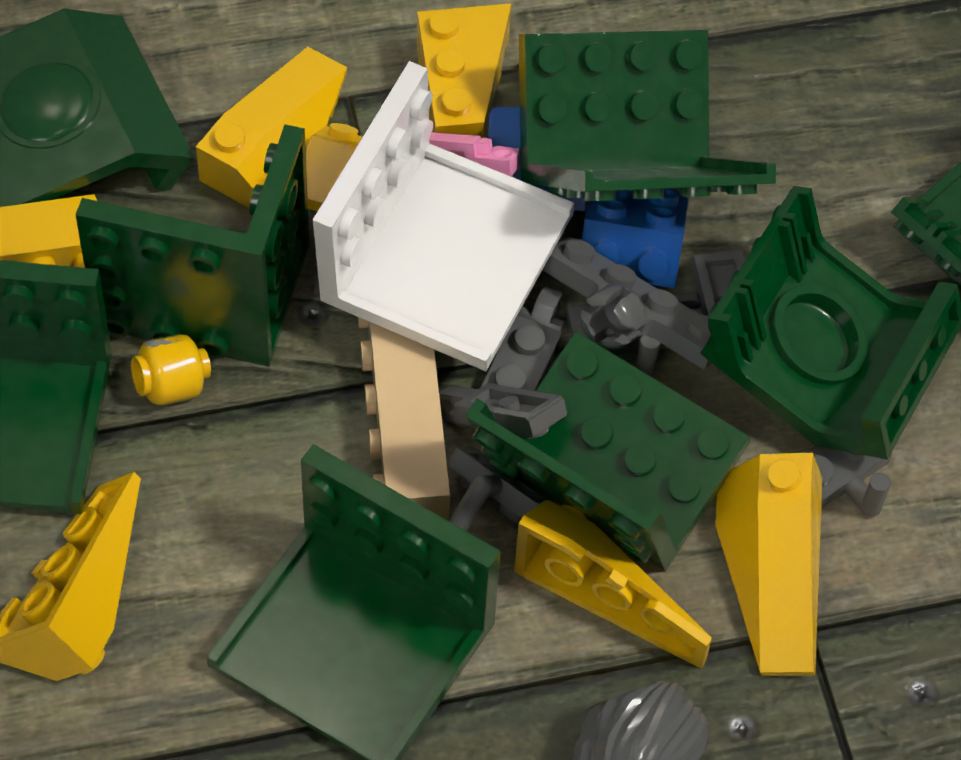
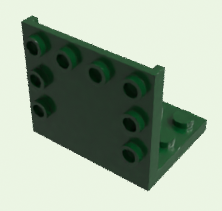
M708 30L518 34L522 182L548 186V192L554 195H566L567 198H585L586 201L616 200V190H632L633 198L655 199L663 198V188H680V196L701 197L711 196V192H727V194L732 195L757 194V184H776V163L710 157Z
M284 124L278 144H269L264 162V173L267 176L264 185L256 184L254 187L249 213L253 217L247 234L86 198L81 199L75 216L84 267L99 269L110 335L116 337L129 335L147 340L179 334L187 335L195 342L198 349L204 348L211 358L221 359L228 357L270 367L310 245L305 128Z
M0 260V507L82 514L112 359L99 269Z
M578 332L574 333L536 390L537 392L562 396L568 414L551 425L549 431L543 436L533 439L520 438L517 434L499 425L487 404L476 398L465 417L474 430L472 438L482 446L480 451L490 459L488 464L493 469L511 480L518 477L561 506L568 505L576 508L602 532L620 542L619 547L626 553L643 563L650 561L664 571L667 570L751 442L750 436Z
M312 444L301 459L304 528L207 655V664L212 669L363 760H401L495 624L501 551Z

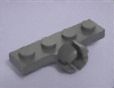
M569 236L556 244L542 270L587 297L585 301L589 305L582 309L580 316L583 329L592 341H596L606 335L608 337L602 340L601 346L608 349H620L638 336H648L656 339L704 370L712 365L709 360L700 354L712 335L708 329V316L699 315L678 302L673 294L653 287L637 277L633 270L612 262L596 252L592 245L583 240Z

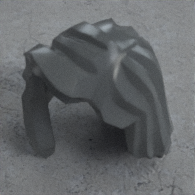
M656 681L647 687L616 695L590 707L581 725L580 737L575 743L572 760H699L708 739L709 728L707 727V718L704 714H701V708L694 706V700L686 696L685 689L679 686L677 682Z

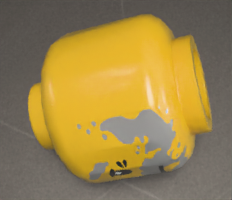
M179 334L145 341L140 347L138 355L133 356L131 360V373L134 386L140 396H146L155 405H167L197 398L202 392L204 379L209 378L211 375V364L208 353L204 348L198 349L195 342L189 336Z

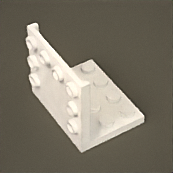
M409 61L313 219L320 299L322 302L487 371L574 212V202L430 144L429 138L433 130V121L429 120V108L433 93L428 91V68Z

